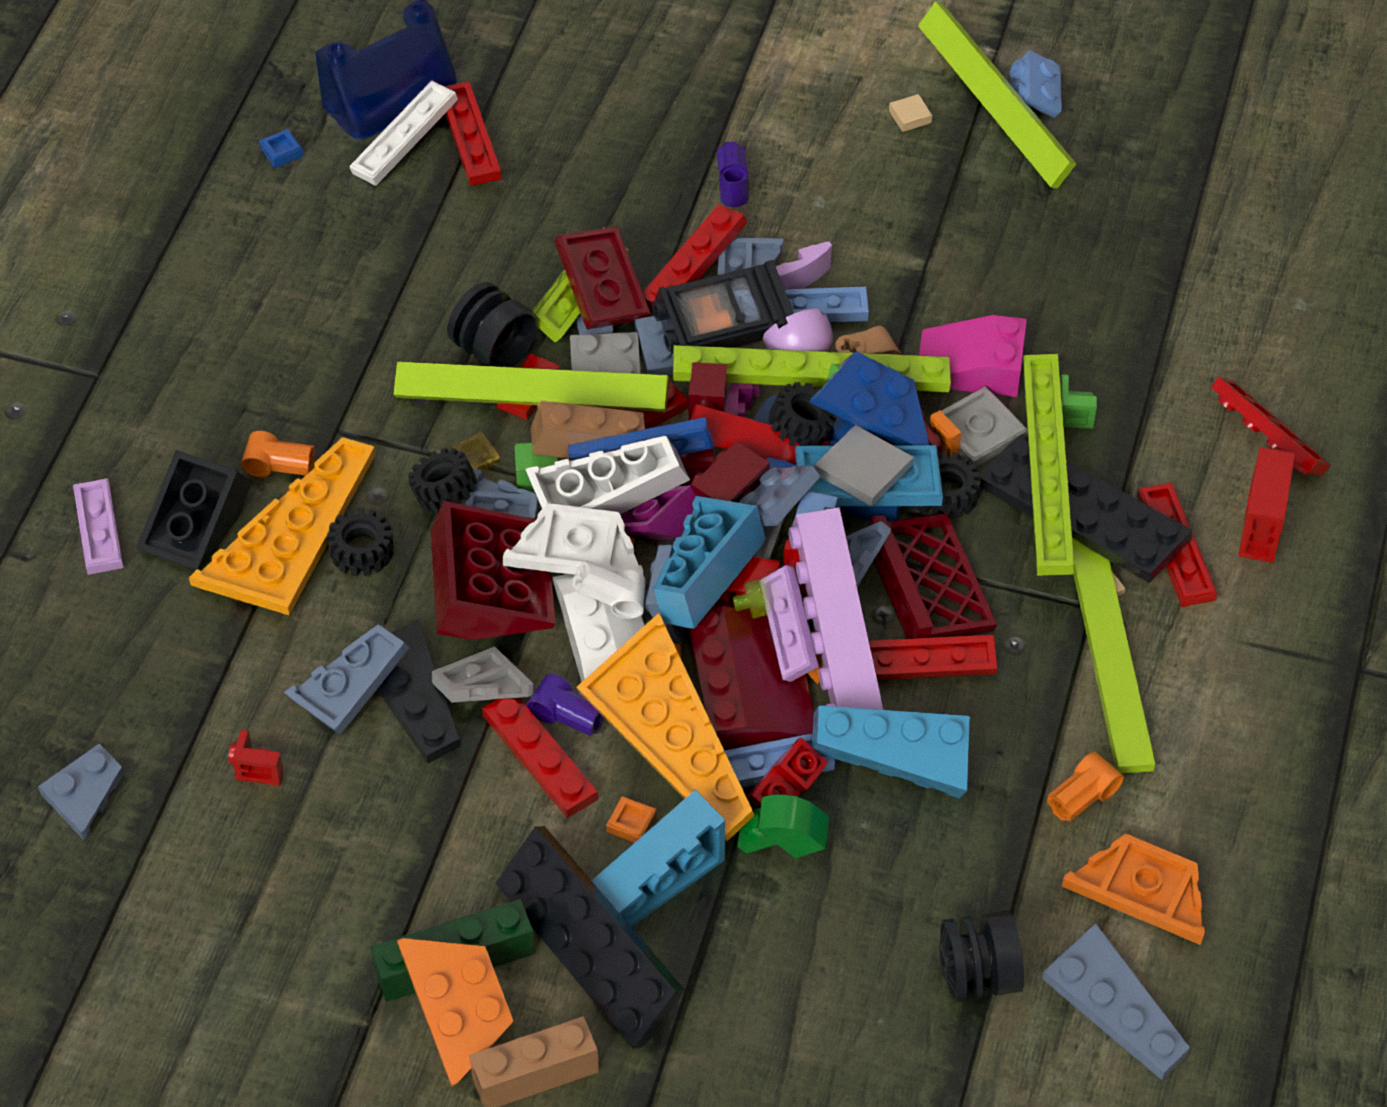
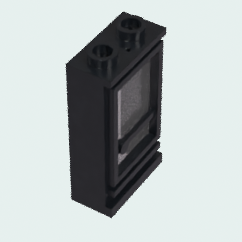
M773 260L766 261L762 265L664 288V286L659 287L655 301L652 302L654 317L656 321H661L664 329L663 339L665 347L668 351H672V353L674 345L735 348L763 341L764 333L771 326L777 324L780 329L788 324L786 317L794 314Z

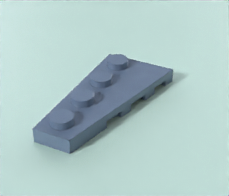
M1096 923L1043 972L1042 979L1161 1080L1188 1056L1190 1047Z

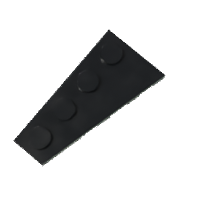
M418 619L392 632L394 636L402 640L409 647V650L385 678L377 691L427 763H430L459 748L460 740L445 695L432 683V671L436 669Z

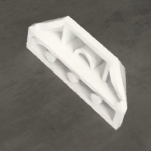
M564 574L553 577V583L582 682L643 628L644 623L642 616L635 619H622L613 615L611 605L576 592L572 588L575 575Z

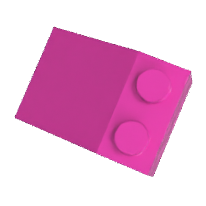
M990 315L923 329L919 356L949 357L951 390L976 392L986 386L994 395L1017 397L1027 319Z

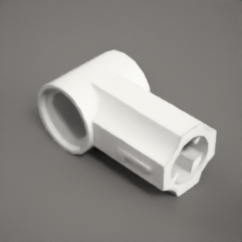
M584 560L578 566L572 583V588L576 592L611 605L613 615L622 619H635L643 614L645 577L641 573L632 570L616 573L587 560Z

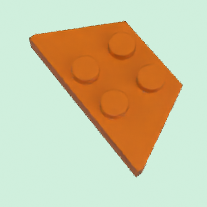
M1124 834L1112 842L1110 848L1099 851L1090 857L1088 864L1074 873L1072 871L1068 872L1063 878L1062 887L1196 944L1201 945L1203 942L1205 929L1202 927L1201 892L1198 890L1199 873L1196 862L1131 835Z
M402 938L397 940L398 947L452 1087L457 1085L471 1069L469 1055L489 1049L513 1023L512 1015L485 946Z

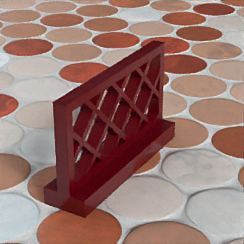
M947 514L887 522L885 515L871 517L868 526L882 521L891 528L890 534L873 562L906 639L957 637L995 631L997 626L995 618ZM941 527L945 537L941 541L925 533L926 529ZM903 532L914 539L910 545H907L897 540L893 533ZM919 541L937 549L932 557L915 549ZM941 552L955 558L957 562L955 568L937 560ZM908 557L926 565L922 573L907 566L906 560ZM931 568L949 577L945 584L926 576ZM953 580H956L966 585L970 592L965 596L949 588ZM923 585L939 594L932 601L920 595L918 591L919 586ZM943 596L961 604L957 613L939 604ZM967 607L979 613L982 620L974 622L962 616V613ZM934 612L951 621L948 626L934 627L930 617Z

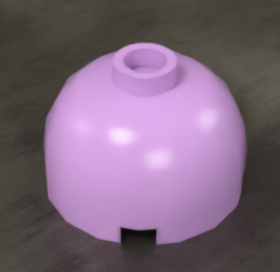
M818 308L803 310L786 317L788 324L780 329L777 324H774L763 336L766 348L771 350L829 352L833 344L831 324L824 311L821 313Z

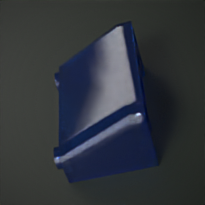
M417 0L404 8L403 21L408 27L358 52L342 42H334L315 51L322 107L353 138L365 139L385 130L431 80L442 86L457 84L456 72L435 10L426 0Z

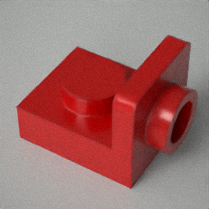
M241 730L238 741L231 743L228 756L229 764L234 767L236 780L280 786L284 774L280 752H273L266 748L252 749L249 731Z

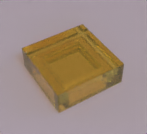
M482 432L451 446V449L455 448L458 452L462 451L465 453L473 469L483 471L500 462L498 452Z

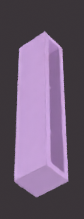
M840 507L797 514L793 527L789 528V540L792 549H798L800 562H796V572L799 584H805L808 597L803 598L806 618L813 619L815 632L811 633V639L815 655L820 654L823 668L818 669L819 681L822 690L828 689L830 704H826V706L883 710Z

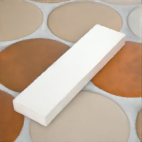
M431 80L349 166L352 174L376 186L458 100L456 93Z

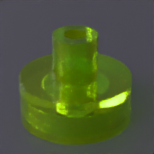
M759 579L744 583L746 594L733 597L736 611L750 608L753 618L767 615Z

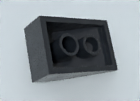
M176 450L136 549L201 571L239 516L253 481L237 470Z

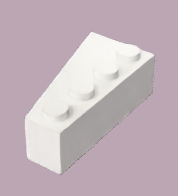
M667 436L621 446V449L604 453L603 451L590 453V457L573 461L569 459L554 462L555 465L544 468L535 466L526 469L542 509L547 503L614 511L622 514L690 480L677 450Z

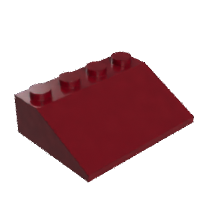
M443 501L431 529L437 634L477 640L554 628L556 623L551 572L503 566L504 552L507 549L512 550L521 539V533L529 524L535 522L536 519Z
M728 606L711 607L694 629L687 628V640L697 694L724 751L813 733L814 709L807 676L804 674L791 682L782 679L767 613Z

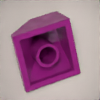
M691 485L677 486L620 514L625 525L626 535L634 539L675 542L676 538L681 537L685 530L683 523L686 516L692 515L694 510L692 503L696 495Z

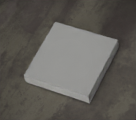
M986 386L942 410L943 414L962 432L959 455L962 458L964 456L969 458V465L975 463L978 466L998 455L1019 435L1025 438L1028 437L1027 428Z
M855 425L814 465V468L824 480L866 504L873 506L913 466L914 457Z

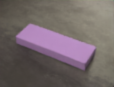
M108 478L74 484L73 489L88 575L124 568Z
M785 565L762 578L759 582L782 679L791 682L816 669L818 663L795 569Z

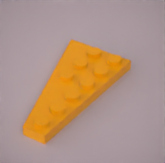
M342 437L314 463V468L303 479L297 478L289 485V491L280 500L275 498L237 533L238 538L225 550L220 548L212 556L211 563L202 571L197 569L189 577L190 585L290 615L328 545L327 533L330 532L329 526L331 522L336 524V517L340 514L344 515L375 457V447Z
M658 613L577 686V689L684 799L696 790L725 819V840L728 841L755 815L666 626Z

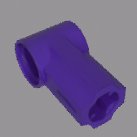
M736 141L725 142L722 147L717 149L720 200L726 206L740 207L746 204L749 199V172L746 165L745 147L738 145Z
M548 674L544 677L526 705L541 722L551 724L557 720L589 736L598 732L604 719L581 694L573 691L572 686L565 679L555 674Z

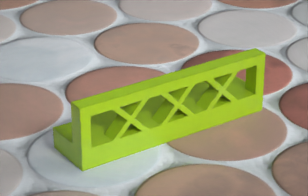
M563 270L532 310L538 317V328L554 342L562 338L580 314L565 270Z

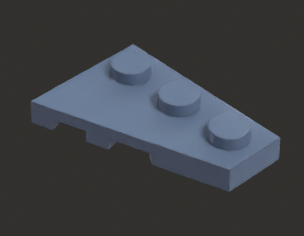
M378 624L343 649L342 655L325 668L321 665L311 672L312 677L298 687L293 685L283 693L337 734L341 735L409 650V647Z

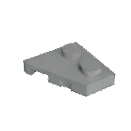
M495 646L432 671V683L451 702L518 698L533 695V683Z

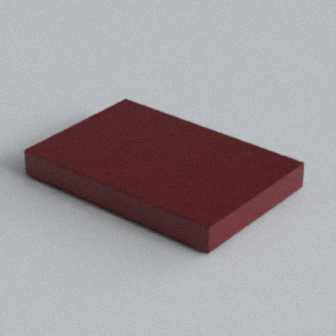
M618 226L557 235L554 243L587 330L634 322L635 319L650 316L651 313Z

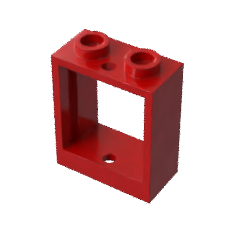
M1259 447L1249 489L1238 553L1239 557L1274 563L1285 519L1295 453Z

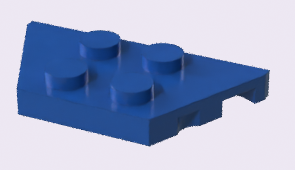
M857 351L850 355L840 365V369L830 376L822 389L811 397L810 403L896 445H929L914 380Z

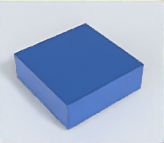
M289 129L259 140L260 149L274 168L303 157V149Z

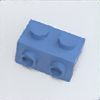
M1029 50L1020 60L1018 59L1013 63L1010 69L1011 86L1028 106L1055 118L1062 111L1060 65Z

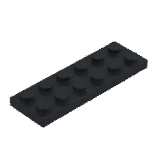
M1019 435L980 472V487L1033 517L1028 439ZM1066 461L1072 537L1090 550L1150 583L1192 540V530Z
M535 826L495 884L510 902L521 899L531 927L631 1047L633 1049L641 1048L661 1024L685 989L545 826Z

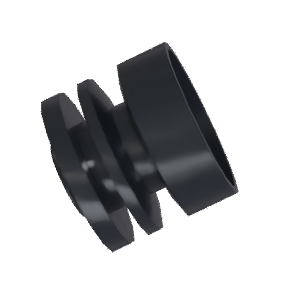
M482 282L473 286L458 301L450 315L447 334L452 343L461 347L468 354H473L483 365L513 367L530 349L538 330V317L519 301L512 300L506 292L500 291L493 283Z
M1010 910L982 914L979 933H976L969 916L960 918L959 931L953 918L941 921L939 958L944 980L948 984L950 995L954 1002L966 1000L967 984L973 999L982 998L984 979L988 980L995 996L1023 992V956L1017 926Z

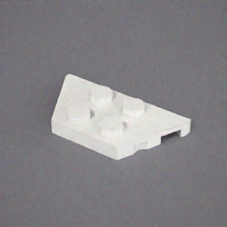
M547 503L539 512L536 521L529 524L521 533L519 542L512 550L507 549L503 554V566L575 575L578 566L584 560H587L616 573L632 570L643 575L642 566L638 565L634 555L633 544L630 537L625 533V525L619 512Z

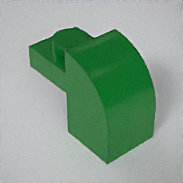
M770 795L762 797L761 808L753 810L755 816L739 830L737 847L746 854L777 844L796 859L826 849L829 816L805 799L790 795Z

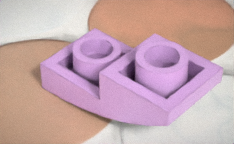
M830 241L798 249L797 261L776 266L784 289H803L817 281L831 268L832 245Z

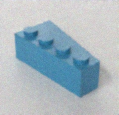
M700 496L695 497L692 503L693 513L686 516L683 523L685 530L681 537L676 538L673 544L674 553L671 558L666 559L653 587L664 623L694 629L764 544L766 537L756 505Z
M818 706L813 714L812 748L819 754L856 766L868 767L879 771L878 773L915 782L914 784L940 790L946 792L947 795L960 799L967 792L970 716Z
M694 790L591 881L627 923L633 927L725 861V819Z

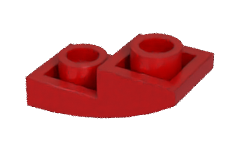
M800 737L776 761L746 798L759 809L761 808L762 797L790 795L798 797L801 792L806 791L828 762Z

